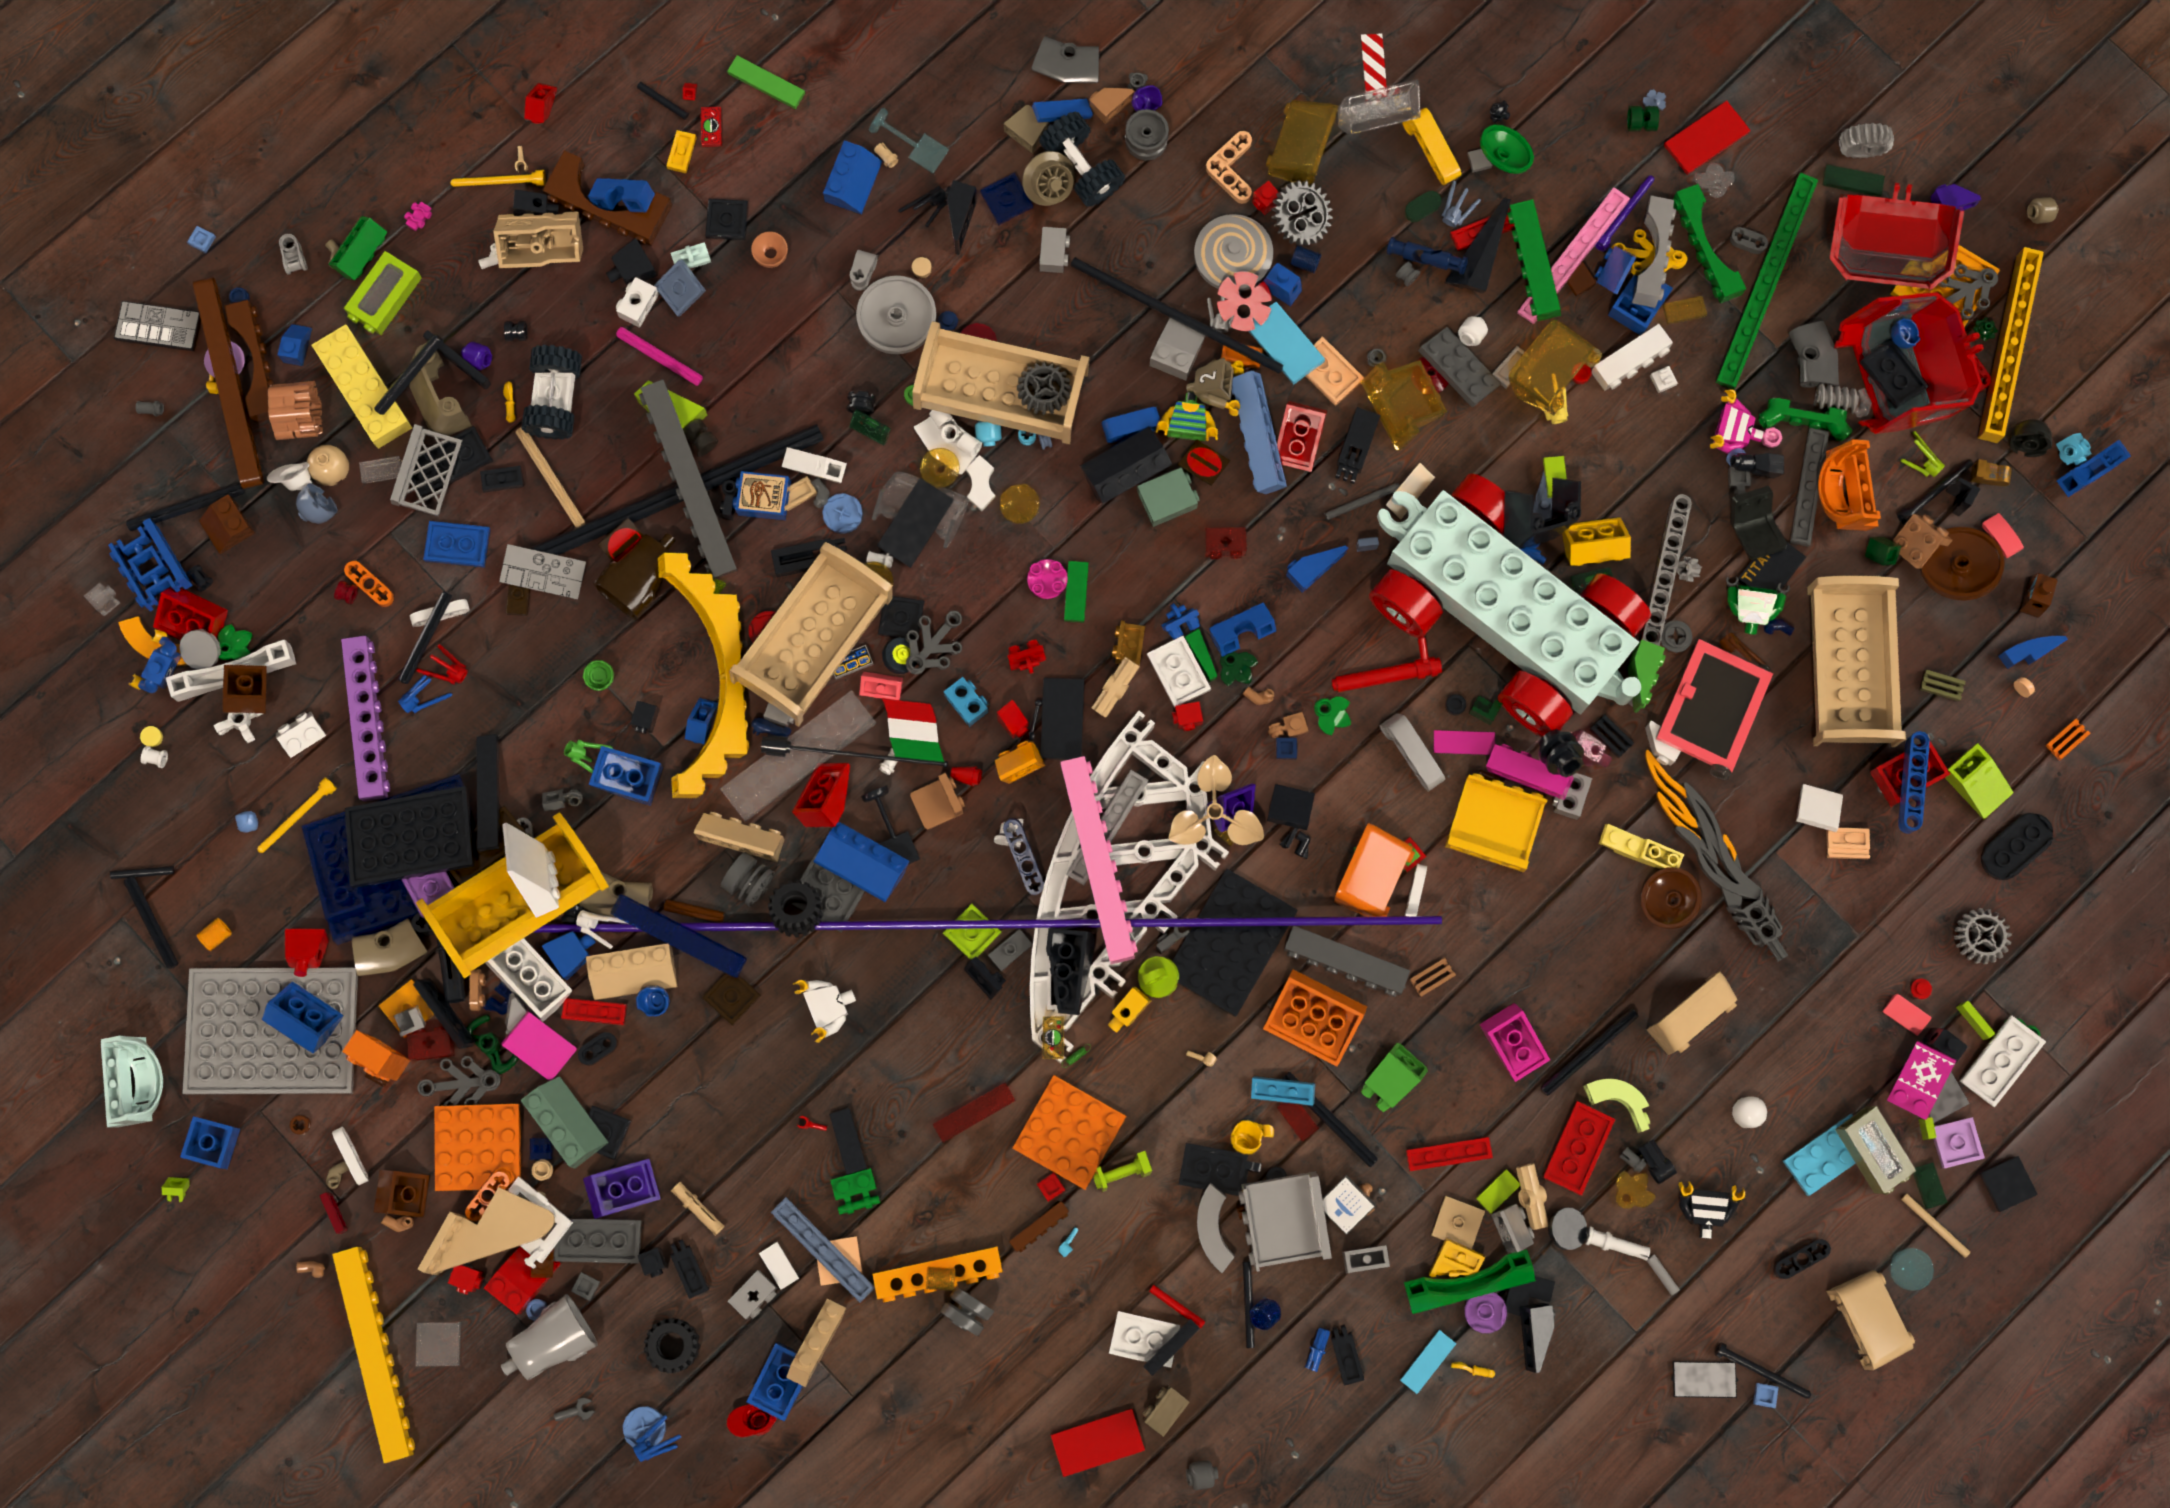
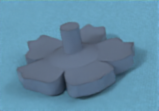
M1653 89L1649 90V93L1646 95L1647 97L1643 98L1645 107L1658 106L1659 110L1666 108V102L1663 101L1666 98L1665 93L1658 92L1656 95V91Z

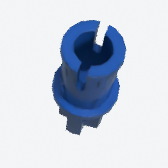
M1323 1328L1318 1329L1313 1346H1310L1311 1352L1305 1368L1318 1372L1322 1356L1326 1354L1324 1350L1330 1336V1331Z

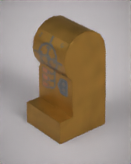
M1978 459L1972 465L1970 482L2008 486L2010 485L2012 468L1987 463V460Z

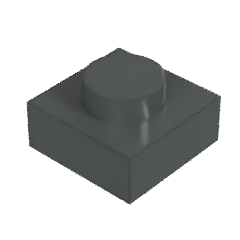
M581 1272L571 1292L591 1301L601 1282Z

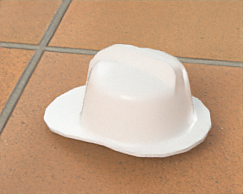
M303 462L278 467L267 476V481L270 483H282L290 491L301 490L309 483L312 484L311 476L307 469L309 464Z

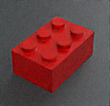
M1931 741L1929 743L1926 788L1950 775ZM1904 753L1870 772L1890 807L1900 803ZM1912 758L1913 765L1919 767V761L1916 758ZM1911 778V785L1917 787V781L1914 778Z

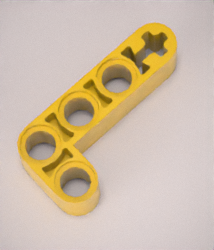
M1423 108L1402 120L1406 132L1409 135H1415L1442 185H1446L1462 175L1458 163L1427 108Z

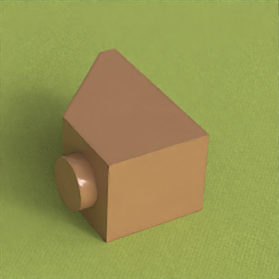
M1103 88L1100 92L1096 91L1091 95L1090 108L1106 124L1132 101L1134 91L1133 89Z

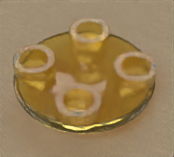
M1027 484L1011 486L1000 497L1001 512L1007 520L1013 523L1029 522L1037 515L1040 508L1038 494Z

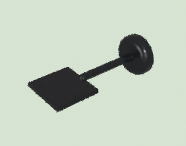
M883 786L862 795V801L865 803L873 800L876 801L891 836V839L881 842L880 845L909 860V864L920 860L909 832L907 831L898 836L895 835L880 800V797L889 793L888 786Z

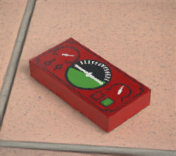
M701 107L702 147L722 146L721 107Z

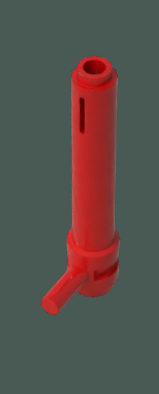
M1425 637L1417 638L1421 659H1415L1414 662L1335 676V679H1331L1333 691L1344 692L1413 678L1419 680L1429 675L1435 677L1442 673L1441 661L1439 657L1428 656Z

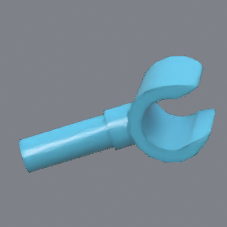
M1075 1227L1058 1249L1063 1257H1066L1073 1250L1069 1244L1078 1232V1229Z

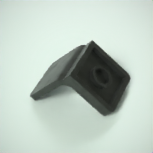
M1770 486L1739 494L1732 498L1730 524L1748 558L1751 560L1787 548V542L1772 516L1773 491Z

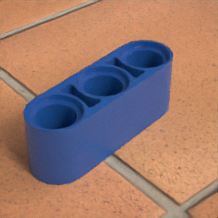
M1150 407L1106 419L1101 424L1107 443L1125 440L1148 426L1153 432L1156 431L1160 416L1157 407Z

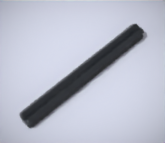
M434 334L375 405L374 410L378 414L384 415L441 346L443 339L439 335Z
M445 591L441 593L398 678L400 682L404 684L410 682L452 598L450 593Z
M128 877L124 880V885L166 967L172 969L178 966V961L135 877Z

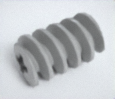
M1823 383L1817 386L1814 396V406L1819 403L1820 409L1825 404H1827V409L1833 405L1838 409L1843 406L1845 411L1851 408L1852 414L1855 413L1859 401V392L1855 388H1851L1849 391L1847 387L1841 389L1840 386H1835L1833 388L1829 384L1825 387Z

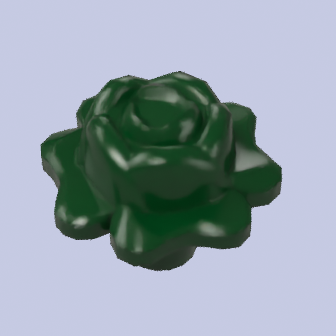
M1988 318L1976 321V326H1974L1973 330L1975 333L1980 334L1979 339L1982 338L1985 342L1988 339L1995 338V333L1998 332V329L1995 327L1994 321H1989Z

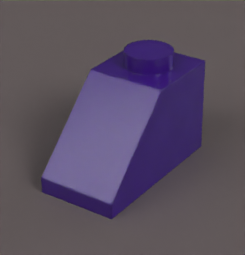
M1956 184L1938 186L1930 197L1932 203L1963 207L1964 210L1975 207L1981 200L1980 195Z

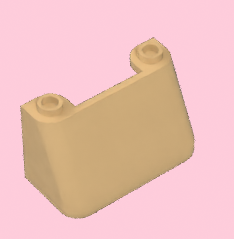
M1875 1270L1866 1272L1826 1291L1830 1300H1835L1839 1305L1837 1309L1842 1311L1860 1348L1858 1350L1859 1354H1864L1863 1359L1860 1360L1864 1370H1875L1912 1350L1915 1343L1912 1334L1909 1331L1907 1332L1885 1287L1886 1280L1881 1272L1877 1273Z

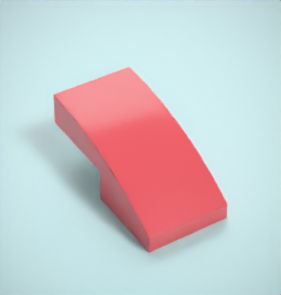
M2000 513L1982 523V528L1997 542L2006 558L2011 557L2024 548L2014 530Z

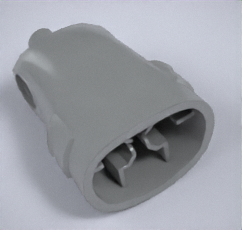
M565 1294L557 1302L554 1301L544 1308L540 1316L527 1329L505 1343L512 1358L501 1364V1368L507 1376L519 1369L526 1380H530L554 1365L567 1360L575 1361L577 1358L587 1354V1351L598 1346V1343L574 1301Z

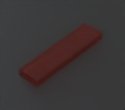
M1003 1083L937 1121L933 1126L944 1143L1016 1100L1007 1084Z

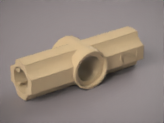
M1125 657L1114 675L1112 674L1102 688L1103 691L1092 706V709L1107 717L1116 702L1122 698L1128 689V684L1140 666Z
M1530 1163L1518 1166L1516 1170L1521 1186L1518 1198L1520 1204L1526 1208L1530 1228L1536 1230L1548 1227V1218L1544 1206L1547 1194L1545 1189L1539 1185L1535 1164Z

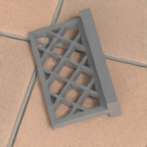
M414 424L391 495V504L401 505L439 517L462 440L423 429L422 426ZM425 435L434 437L437 444L426 448L424 444ZM447 442L455 443V450L446 454L442 445ZM440 447L444 456L434 461L429 451ZM427 453L431 463L421 467L417 461L418 457ZM446 459L450 465L449 469L440 473L436 464ZM434 466L438 475L427 479L423 470ZM421 472L425 481L415 486L411 480L412 476ZM441 478L444 484L443 488L434 492L430 482ZM428 484L432 494L421 498L417 489ZM415 491L419 500L414 503L406 502V495ZM435 497L438 502L436 510L427 508L424 501Z

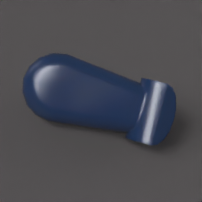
M758 717L751 722L753 734L757 732L756 736L760 733H768L770 735L788 737L791 734V728H782L764 718Z

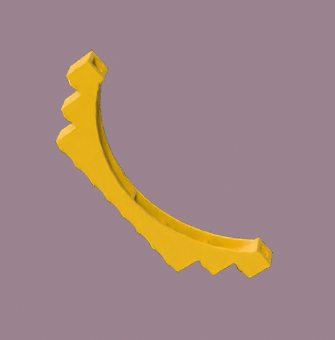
M663 553L658 557L659 578H665L678 589L695 609L706 627L717 658L720 690L717 714L707 742L690 766L681 774L671 778L673 798H697L701 796L705 790V782L702 778H719L723 776L727 770V761L724 758H741L749 750V742L746 740L748 723L745 720L746 701L743 697L745 686L739 682L733 684L729 673L734 664L737 665L741 660L742 642L739 638L741 623L738 621L740 604L737 601V595L713 594L715 582L712 579V574L689 573L691 563L688 560V554Z

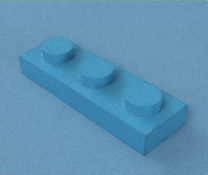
M1254 1076L1252 1078L1251 1099L1313 1106L1315 1083Z

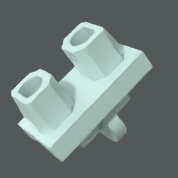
M705 242L691 247L688 245L684 249L671 253L674 264L678 260H683L689 269L711 262Z

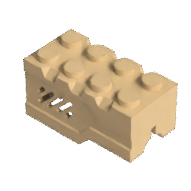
M564 212L558 215L553 213L534 215L532 213L522 216H514L513 214L498 216L494 228V238L499 268L541 267L549 263L580 262L583 242L579 212Z

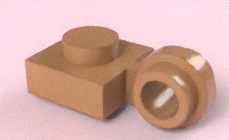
M1303 712L1284 717L1282 719L1284 726H1281L1280 723L1270 725L1268 733L1272 738H1278L1283 736V732L1286 731L1288 738L1308 733L1309 730Z

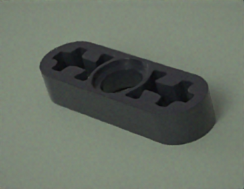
M1823 1239L1812 1241L1777 1261L1773 1267L1774 1274L1780 1279L1793 1277L1828 1257L1831 1252L1830 1244ZM1817 1244L1824 1245L1823 1254L1820 1252L1811 1255L1810 1252L1818 1248ZM1800 1253H1804L1808 1259L1807 1263L1803 1266L1797 1262V1255ZM1792 1263L1797 1268V1270L1794 1267L1787 1269V1275L1779 1271L1782 1268L1781 1264L1787 1266Z

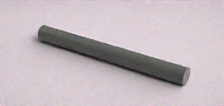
M1398 482L1328 511L1324 513L1325 518L1328 521L1394 493L1400 485Z

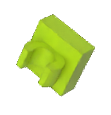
M168 1177L162 1186V1195H167V1200L170 1202L174 1196H178L179 1202H182L186 1196L185 1192L190 1186L189 1178Z

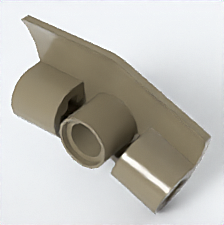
M601 872L609 887L603 891H597L579 904L581 907L598 915L623 918L632 922L648 923L649 901L652 899L653 886L652 883L623 882ZM623 885L624 893L617 896L616 889Z
M409 918L386 931L352 938L354 962L358 976L396 971L428 952L418 937V932L412 927V921ZM386 936H389V944L387 946H382V939Z

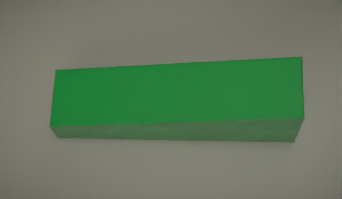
M1197 629L1185 636V640L1209 682L1217 679V673L1201 632Z

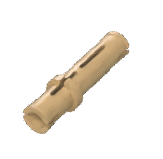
M681 1181L671 1190L684 1204L683 1206L692 1211L715 1236L725 1227L697 1199L698 1196L696 1194L693 1195Z

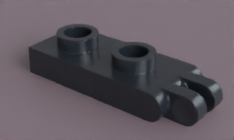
M682 1239L678 1241L681 1247L680 1250H678L675 1243L671 1244L674 1253L670 1254L685 1291L689 1299L708 1291L709 1287L691 1246L686 1247Z
M1341 1325V1335H1339L1337 1327L1332 1328L1334 1337H1331V1342L1343 1386L1364 1381L1352 1332L1347 1333L1345 1325Z

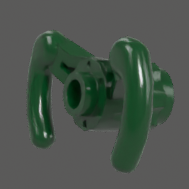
M488 1014L480 1016L473 1020L466 1028L476 1041L474 1045H477L490 1058L493 1071L503 1074L515 1066L520 1058L513 1054L507 1063L502 1064L499 1053L502 1048L500 1038L493 1033L482 1034L481 1036L473 1035V1031L478 1026L490 1021Z

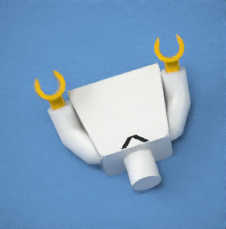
M798 980L794 982L793 985L798 984L800 986V990L795 991V994L804 992V997L817 1027L811 1033V1035L817 1033L820 1036L815 1042L819 1043L824 1037L838 1032L848 1015L845 1005L856 1001L852 989L840 994L838 987L833 986L830 982L819 980Z

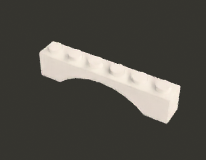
M286 640L266 645L256 652L235 661L210 668L178 673L166 677L171 697L179 702L223 688L224 665L267 666V673L295 665L296 660L291 645Z

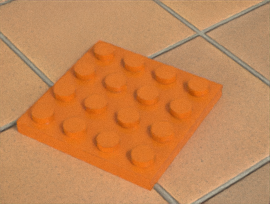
M1053 1075L1012 1149L1086 1190L1096 1172V1168L1099 1167L1126 1116Z
M520 1104L434 1106L435 1191L480 1190L492 1173L499 1168H504L511 1174V1181L506 1189H509L515 1180L521 1177ZM502 1175L498 1177L494 1186L497 1187L501 1181H504L505 1177Z

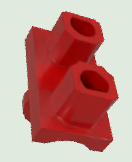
M1035 639L1026 643L1028 649L1020 651L1017 645L1009 647V655L1007 656L1011 671L1020 668V671L1028 669L1029 674L1034 673L1033 667L1039 666V662L1046 661L1043 645H1039Z

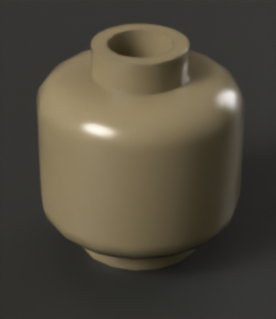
M2051 197L2036 198L2030 202L2027 208V215L2033 223H2049L2054 221L2059 208L2056 201Z

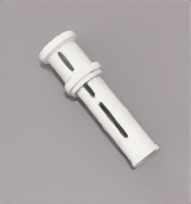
M1591 1226L1587 1230L1586 1240L1584 1241L1585 1245L1592 1244L1601 1247L1604 1251L1611 1249L1646 1261L1648 1260L1650 1247L1613 1237L1610 1232L1596 1231Z

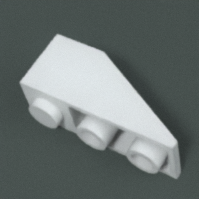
M787 447L782 467L840 484L847 463Z

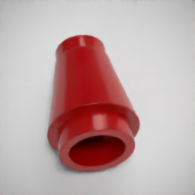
M952 767L950 777L974 787L975 785H980L982 770L977 769V767Z

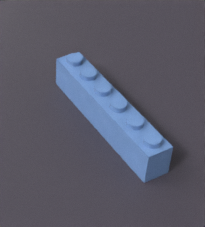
M1251 370L1233 377L1232 393L1240 403V409H1237L1241 420L1240 429L1244 434V447L1250 459L1248 464L1253 472L1254 488L1257 492L1263 494L1283 489L1287 485L1261 374Z

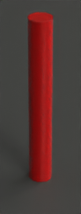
M1155 1285L1149 1290L1150 1293L1185 1318L1191 1319L1199 1328H1202L1206 1321Z

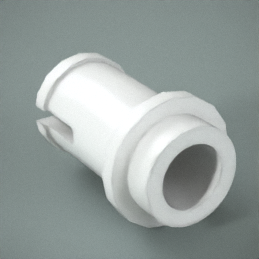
M869 551L867 564L882 566L884 569L891 568L893 556H890L888 553L883 555Z
M891 748L887 756L895 757L893 749ZM884 760L883 763L879 764V770L890 775L894 772L893 769L898 761Z

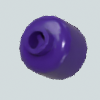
M469 342L461 351V357L477 370H483L491 364L492 354L485 345Z

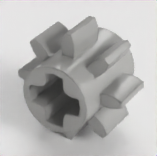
M1685 556L1684 561L1678 562L1676 572L1680 575V580L1693 582V577H1700L1699 574L1702 567L1697 563L1698 559H1691V557Z

